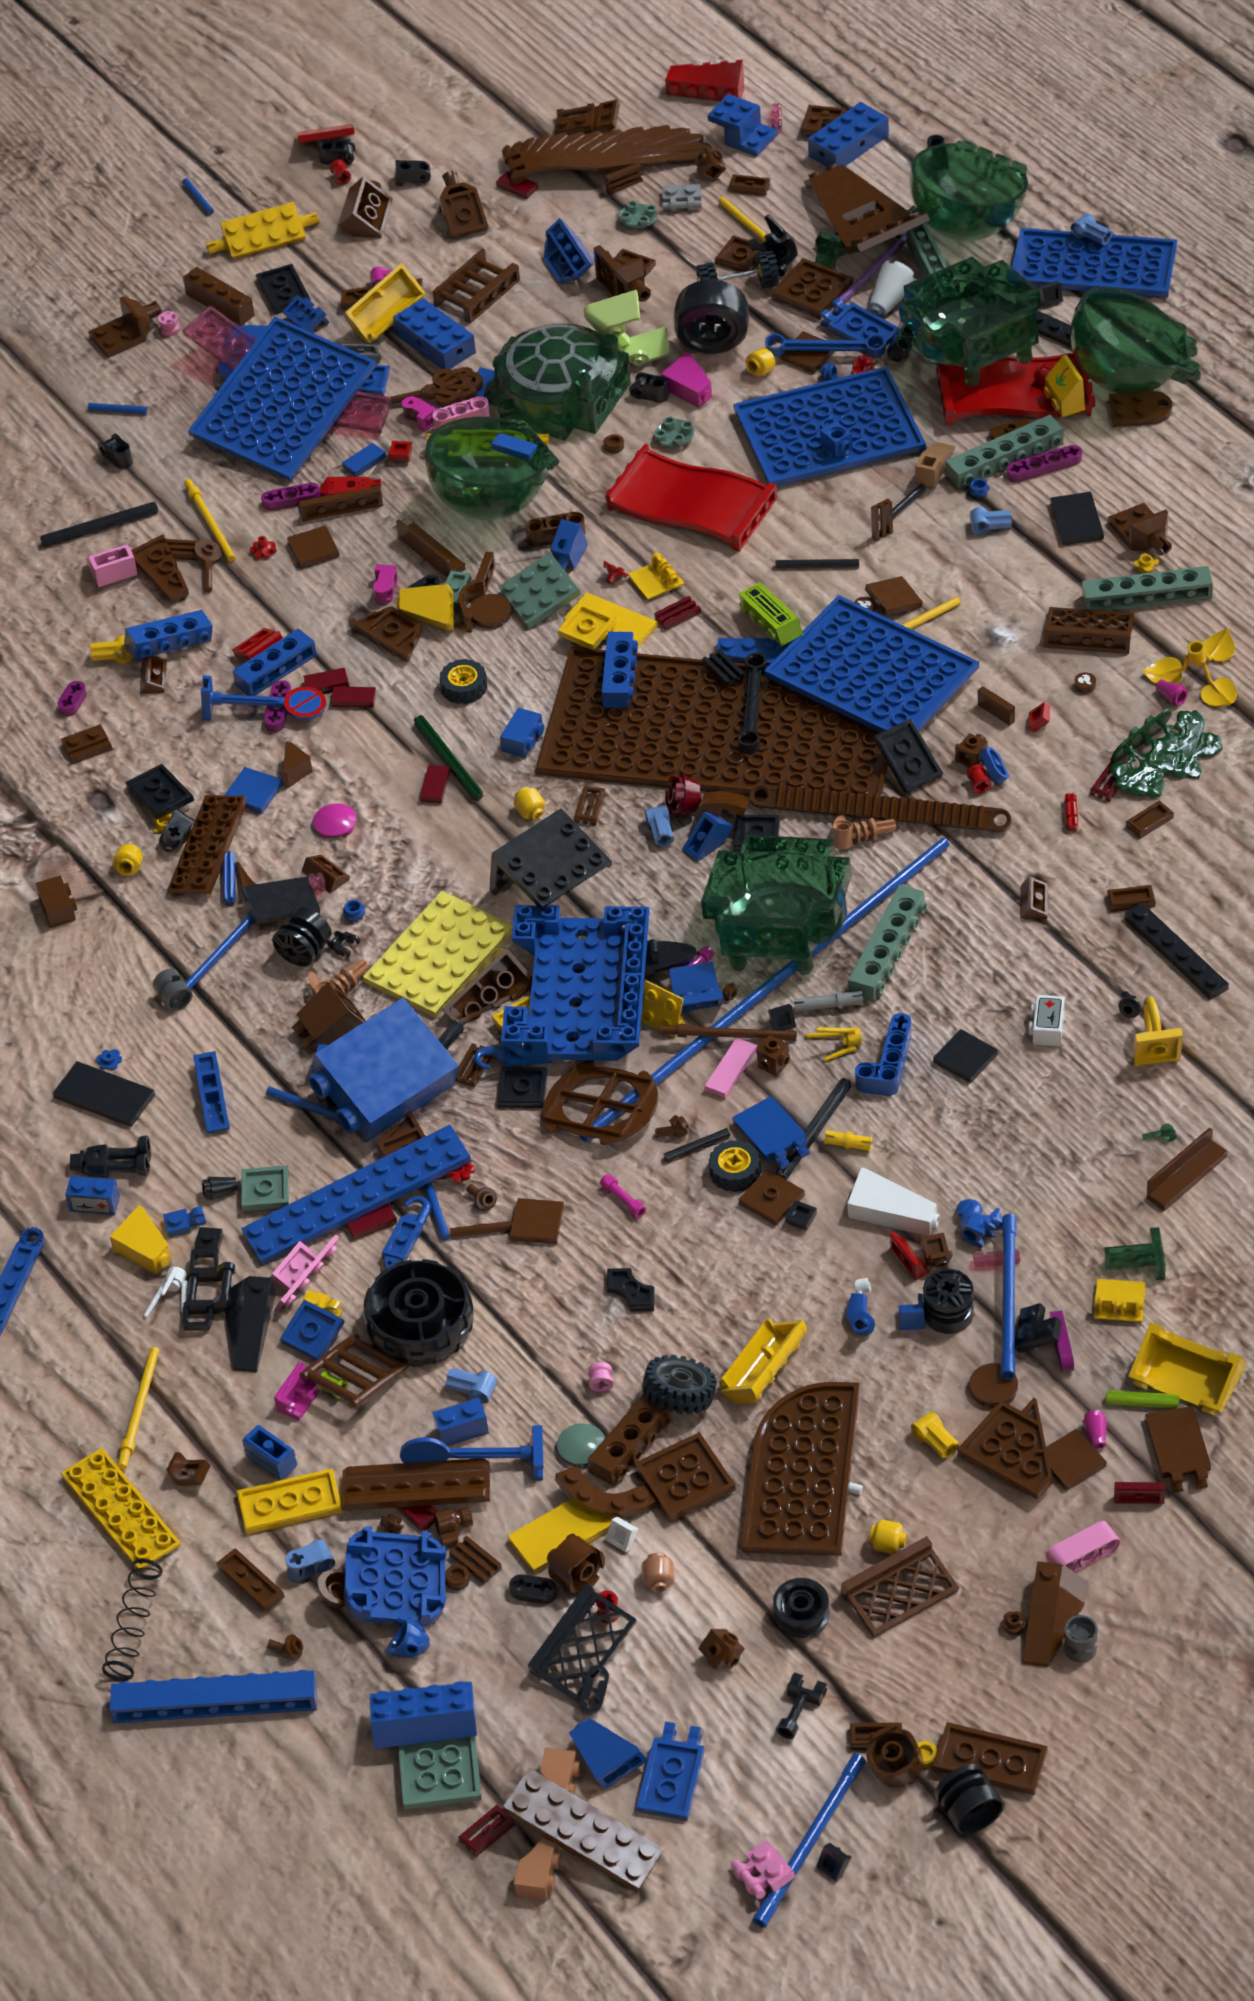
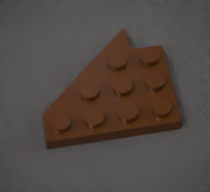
M1033 1398L1022 1411L1001 1400L957 1449L958 1456L1037 1500L1053 1484L1036 1398Z

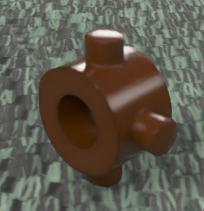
M734 983L727 984L722 991L726 1001L733 1000L738 993Z

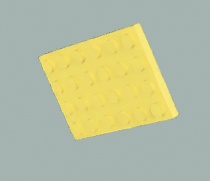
M441 891L363 976V982L398 1000L404 997L410 1006L437 1018L442 1013L443 1006L512 935L513 924Z

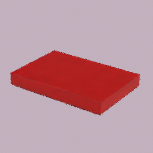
M353 124L296 133L298 142L304 143L354 135L355 131Z

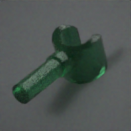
M1166 1123L1160 1130L1142 1134V1137L1145 1140L1164 1136L1166 1141L1171 1142L1177 1138V1135L1175 1134L1174 1127Z

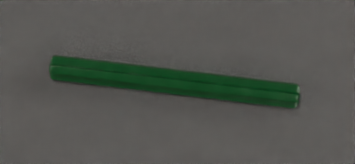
M423 715L415 717L414 725L446 766H449L450 771L475 801L482 799V789Z

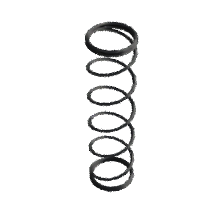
M136 1559L131 1564L132 1572L129 1573L127 1579L132 1589L123 1593L122 1602L126 1609L121 1610L117 1614L116 1620L120 1629L114 1631L110 1637L115 1649L106 1653L105 1663L102 1666V1672L110 1679L116 1681L132 1679L134 1670L124 1662L107 1661L108 1655L115 1650L129 1657H137L140 1654L132 1648H117L113 1642L114 1634L123 1630L135 1637H143L145 1635L144 1631L138 1628H123L119 1623L120 1614L123 1611L129 1610L140 1617H149L151 1615L144 1608L127 1607L124 1597L131 1590L145 1597L156 1596L155 1591L144 1587L134 1588L130 1583L131 1574L134 1573L144 1579H157L161 1577L163 1572L162 1567L158 1563L149 1559ZM148 1563L158 1568V1570L147 1567L135 1569L134 1564ZM138 1570H153L158 1572L159 1574L146 1575L140 1573ZM136 1589L148 1590L154 1593V1595H146ZM131 1609L143 1610L147 1612L148 1615L136 1613ZM125 1629L137 1630L142 1632L143 1634H133ZM120 1649L134 1651L137 1653V1655L125 1653ZM110 1665L122 1666L128 1669L131 1675L121 1674L111 1668ZM105 1666H108L114 1673L123 1677L110 1674L105 1670Z

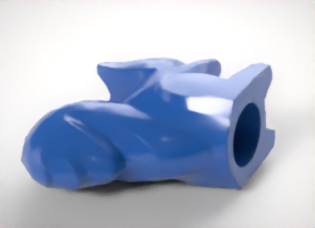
M965 1199L958 1203L956 1211L957 1215L961 1217V1235L965 1242L982 1248L984 1246L982 1239L984 1235L994 1238L995 1234L993 1231L1002 1230L1000 1208L995 1209L989 1215L982 1214V1205L977 1200Z

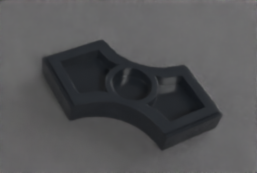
M631 1268L607 1269V1293H615L625 1298L629 1303L630 1311H655V1287L637 1281L632 1274Z

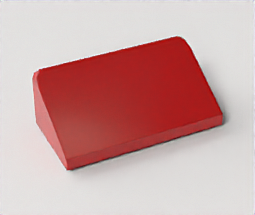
M891 1232L890 1248L912 1277L917 1280L929 1274L930 1270L908 1242L895 1232Z

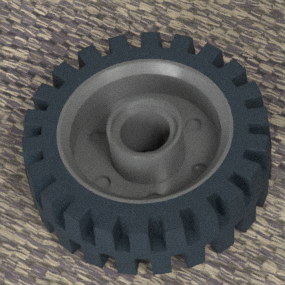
M662 1355V1358L656 1357L647 1365L642 1391L647 1399H651L652 1404L659 1403L658 1407L661 1409L667 1407V1411L672 1413L673 1410H677V1414H683V1411H686L687 1414H692L693 1411L700 1413L701 1410L705 1411L710 1407L715 1394L717 1380L709 1367H704V1364L701 1362L695 1363L696 1360L693 1358L686 1360V1356L677 1358V1355H671L669 1358L667 1355Z

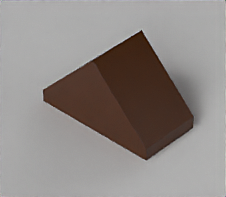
M286 741L283 777L285 788H290L313 770L310 756L292 742Z

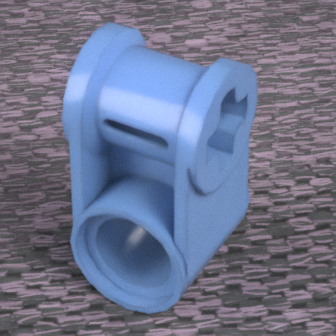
M316 1540L309 1545L292 1550L285 1558L286 1565L288 1566L287 1576L293 1582H302L310 1577L331 1570L335 1566V1560L323 1540Z

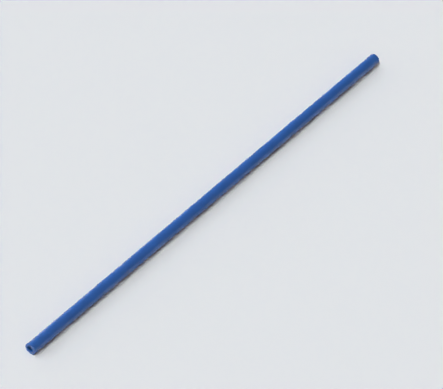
M945 838L937 841L839 921L822 942L815 946L807 947L710 1027H729L893 893L899 884H904L948 848L949 842ZM698 1036L651 1075L656 1085L715 1037ZM634 1088L620 1102L634 1104L640 1099L639 1093ZM609 1109L596 1119L592 1126L606 1127L620 1116L623 1111ZM580 1136V1138L584 1142H588L591 1139L589 1137Z

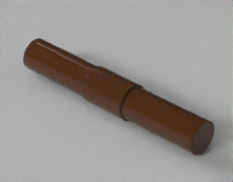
M511 1221L450 1228V1236L458 1237L511 1230Z

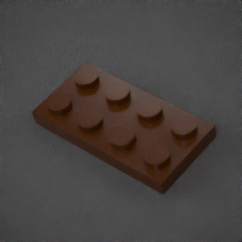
M947 1722L935 1757L933 1771L949 1774L964 1765L977 1764L983 1769L991 1781V1785L1035 1795L1047 1756L1048 1746Z

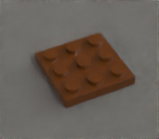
M802 258L771 291V298L821 317V312L825 309L828 310L832 306L833 301L839 298L853 284V277Z
M700 1432L635 1462L636 1471L670 1522L736 1490L734 1482Z

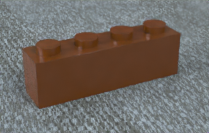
M195 267L183 276L187 296L239 326H242L255 316L251 297L204 270Z

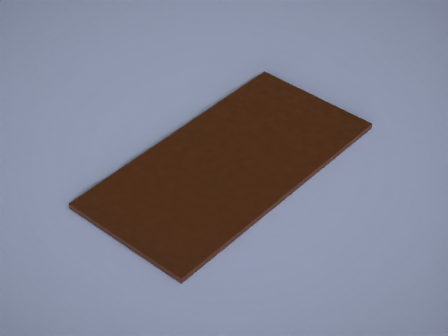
M578 647L570 648L536 766L537 775L670 788L672 782L668 780L671 775L678 776L683 774L698 781L700 791H725L750 796L751 789L758 784L882 796L888 771V764L873 740V737L879 734V732L764 677V674L761 676L756 730L760 737V749L754 754L740 752L738 748V735L744 730L748 674L743 663L735 664L744 672L745 678L726 687L703 664L702 659L634 653V656L637 657V666L632 670L635 671V684H631L634 687V698L630 699L629 708H603L602 686L606 650L595 649L593 651L588 648ZM713 662V664L721 671V668L715 662ZM750 740L744 741L743 743L751 744L753 742H750ZM761 790L756 793L755 797L767 798V793Z

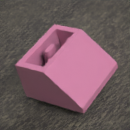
M128 544L86 558L87 565L98 588L138 575L135 559Z

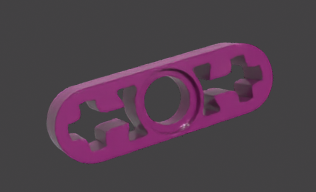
M305 483L266 491L262 494L261 500L263 508L272 511L298 506L299 501L321 497L318 484ZM288 495H296L294 498H286Z
M284 680L275 682L271 687L269 697H285L291 691L290 683ZM267 706L265 724L268 731L279 732L285 727L288 713L284 707L276 709L273 706Z
M1063 1311L1049 1312V1318L1057 1316L1062 1321L1059 1341L1054 1342L1061 1372L1074 1371V1359Z

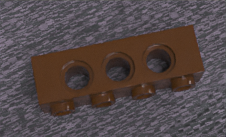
M643 1394L589 1456V1473L612 1486L619 1479H623L633 1462L635 1463L640 1459L642 1452L648 1445L650 1446L654 1443L657 1434L662 1428L665 1429L669 1425L671 1415L667 1411L668 1408H659V1403L652 1404L651 1399H647L645 1394Z

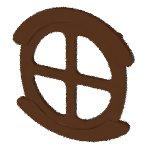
M593 1060L577 1063L574 1068L565 1073L553 1085L545 1099L542 1115L546 1132L549 1134L554 1133L558 1127L575 1135L598 1138L601 1145L614 1144L627 1139L640 1131L653 1117L659 1099L656 1083L646 1071H641L637 1075L621 1069L595 1067ZM591 1079H610L598 1097L571 1091L578 1084ZM619 1082H627L637 1090L640 1100L636 1105L609 1099ZM571 1100L593 1105V1108L583 1123L571 1121L564 1114L562 1106L565 1101ZM604 1108L631 1113L628 1119L616 1125L608 1127L592 1126Z

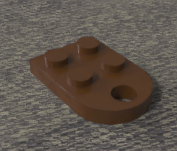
M1149 390L1109 394L1113 427L1158 424L1166 421L1172 414L1171 398L1160 391Z

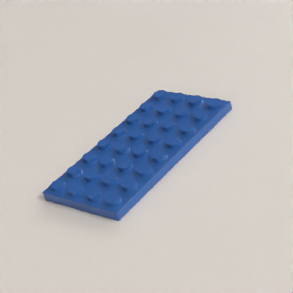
M1020 228L1010 275V285L1039 288L1043 284L1058 281L1061 283V289L1168 298L1178 240L1112 235L1109 243L1104 246L1086 236L1079 239L1070 231Z

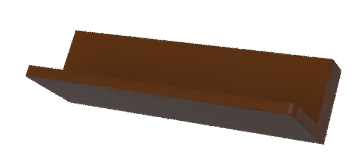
M380 486L299 501L303 522L383 506Z
M400 519L396 521L398 538L448 578L450 571L463 572L466 570L464 562L413 522L407 526Z
M1209 1127L1147 1181L1146 1199L1163 1211H1166L1227 1157V1150L1212 1140L1213 1129Z

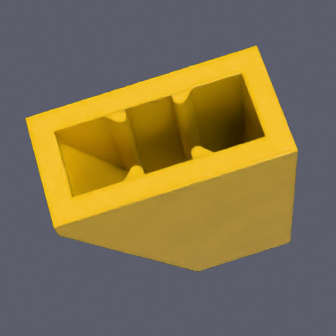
M449 584L399 589V597H397L396 603L397 608L402 613L412 619L448 631H454L453 590Z
M140 1205L109 1236L114 1252L156 1275L163 1268L167 1267L171 1260L167 1242L147 1212Z

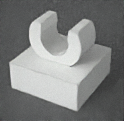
M615 1517L611 1520L606 1541L627 1552L632 1547L638 1528L619 1517Z

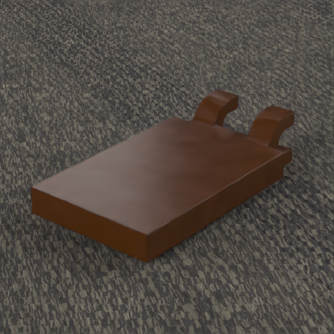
M1194 1406L1145 1414V1422L1162 1479L1170 1478L1173 1493L1183 1491L1182 1483L1184 1479L1182 1475L1194 1473L1198 1489L1208 1487L1206 1479L1208 1478L1207 1471H1211V1462Z

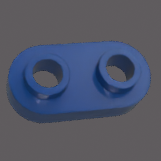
M987 746L980 753V760L986 766L989 779L994 783L1003 784L1009 778L1007 769L997 751Z

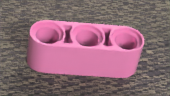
M475 397L435 410L432 414L435 433L445 434V432H449L450 428H471L488 422L490 419L488 400L484 397Z
M1100 1521L1055 1544L1046 1552L1045 1557L1049 1563L1063 1564L1073 1572H1076L1114 1552L1120 1546L1121 1541L1107 1522Z

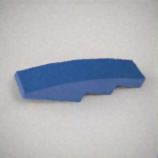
M216 1051L193 1055L207 1133L230 1129Z

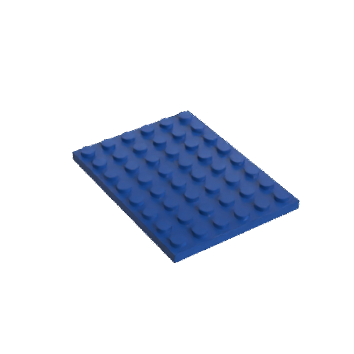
M274 316L188 430L189 436L291 482L377 366L376 361Z
M887 366L733 404L734 412L767 484L770 482L776 484V487L926 450V443ZM835 421L852 434V449L838 457L833 456L822 447L820 441V429Z
M838 595L803 630V635L797 637L764 670V677L879 733L909 719L913 720L918 731H920L979 669V661Z

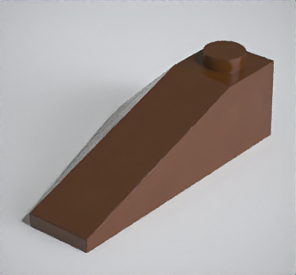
M499 947L443 1006L442 1011L452 1022L458 1020L464 1023L507 1001L520 997L532 985L533 977L508 948Z

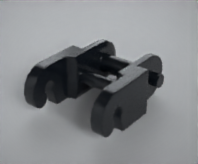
M335 931L334 939L332 941L328 940L327 946L335 950L336 954L344 956L346 953V956L350 957V950L343 947L345 942L354 943L355 940L359 944L361 939L347 931L345 933Z

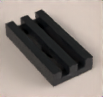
M721 649L716 650V654H709V658L706 656L702 658L703 664L726 687L745 678L744 672ZM713 662H715L721 668V671L713 664Z

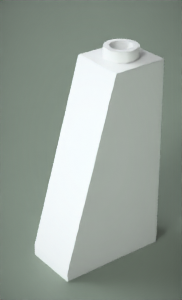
M866 1168L860 1169L847 1203L848 1218L925 1236L931 1235L933 1228L938 1227L940 1214H937L936 1203Z

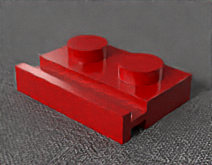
M263 628L232 649L235 657L250 660L283 637L280 631L275 632V630Z

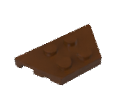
M393 606L368 613L367 618L358 621L355 618L349 620L351 628L406 662L410 661L423 631L422 624Z
M408 1111L405 1114L406 1118L399 1125L395 1124L389 1133L377 1142L378 1149L383 1157L425 1137L412 1111ZM445 1174L435 1180L446 1179L447 1176Z

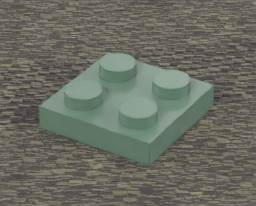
M288 1165L241 1169L243 1212L280 1209L289 1205Z

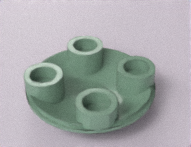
M636 201L627 202V206L619 212L620 222L632 228L650 226L657 219L656 206L652 204H638Z
M671 416L664 418L663 423L655 430L654 437L656 442L661 446L670 448L687 444L695 433L693 422L675 419Z
M585 1423L575 1424L566 1428L559 1435L557 1450L560 1456L567 1462L572 1463L574 1467L583 1468L588 1464L589 1456L601 1444L605 1436L599 1428Z

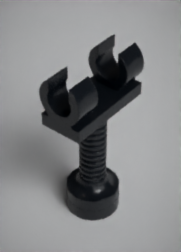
M796 1672L793 1673L787 1685V1695L795 1697L796 1700L788 1717L780 1719L776 1727V1732L786 1739H793L799 1729L796 1721L805 1703L809 1702L820 1706L827 1693L828 1688H825L827 1683L818 1680L814 1690L802 1687L804 1675Z

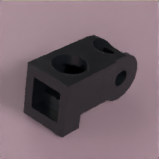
M395 160V186H403V182L425 184L430 181L431 170L428 162Z

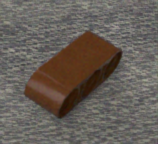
M576 511L531 519L525 524L527 543L533 547L552 544L561 519L580 524L585 535L584 515Z

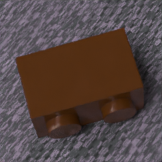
M61 875L35 883L50 928L76 920L74 911L77 910L74 897L69 898L72 895L68 882H63Z

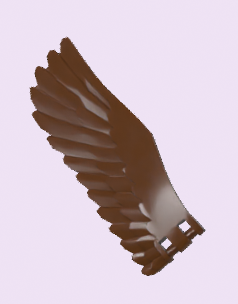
M662 125L644 130L643 127H635L624 132L615 129L604 134L601 131L588 134L578 132L569 136L564 132L552 137L546 134L537 139L534 137L529 138L523 143L518 141L512 147L506 145L502 149V155L513 184L517 185L527 176L544 170L599 171L628 167L638 162L640 165L693 161L706 147L711 149V145L702 142L704 141L702 134L691 133L689 128L670 129L669 125Z

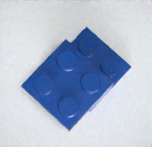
M727 94L707 115L709 122L724 127L726 146L756 157L778 136L777 129L761 124L760 105Z

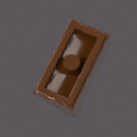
M156 656L144 658L141 663L140 693H161L165 691L167 660Z
M323 855L306 857L302 872L329 893L335 891L350 879L349 875Z
M1030 876L1022 883L1020 918H1048L1047 883Z

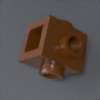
M706 147L695 159L698 173L715 182L726 170L722 154L717 150L713 151Z
M769 1035L756 1048L758 1068L776 1077L790 1062L789 1044L782 1039Z
M711 1629L698 1647L700 1652L708 1659L709 1665L716 1669L734 1667L740 1661V1656L745 1650L738 1642V1637L727 1629Z

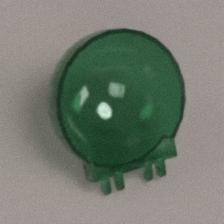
M1101 286L1086 291L1078 302L1071 321L1070 341L1072 350L1082 371L1100 387L1119 394L1133 395L1153 391L1171 379L1185 384L1187 379L1192 381L1201 379L1200 364L1190 359V357L1197 355V340L1187 335L1185 324L1172 320L1148 300L1120 288Z

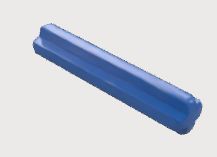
M232 851L227 852L223 860V900L226 905L234 904L236 901L235 856Z

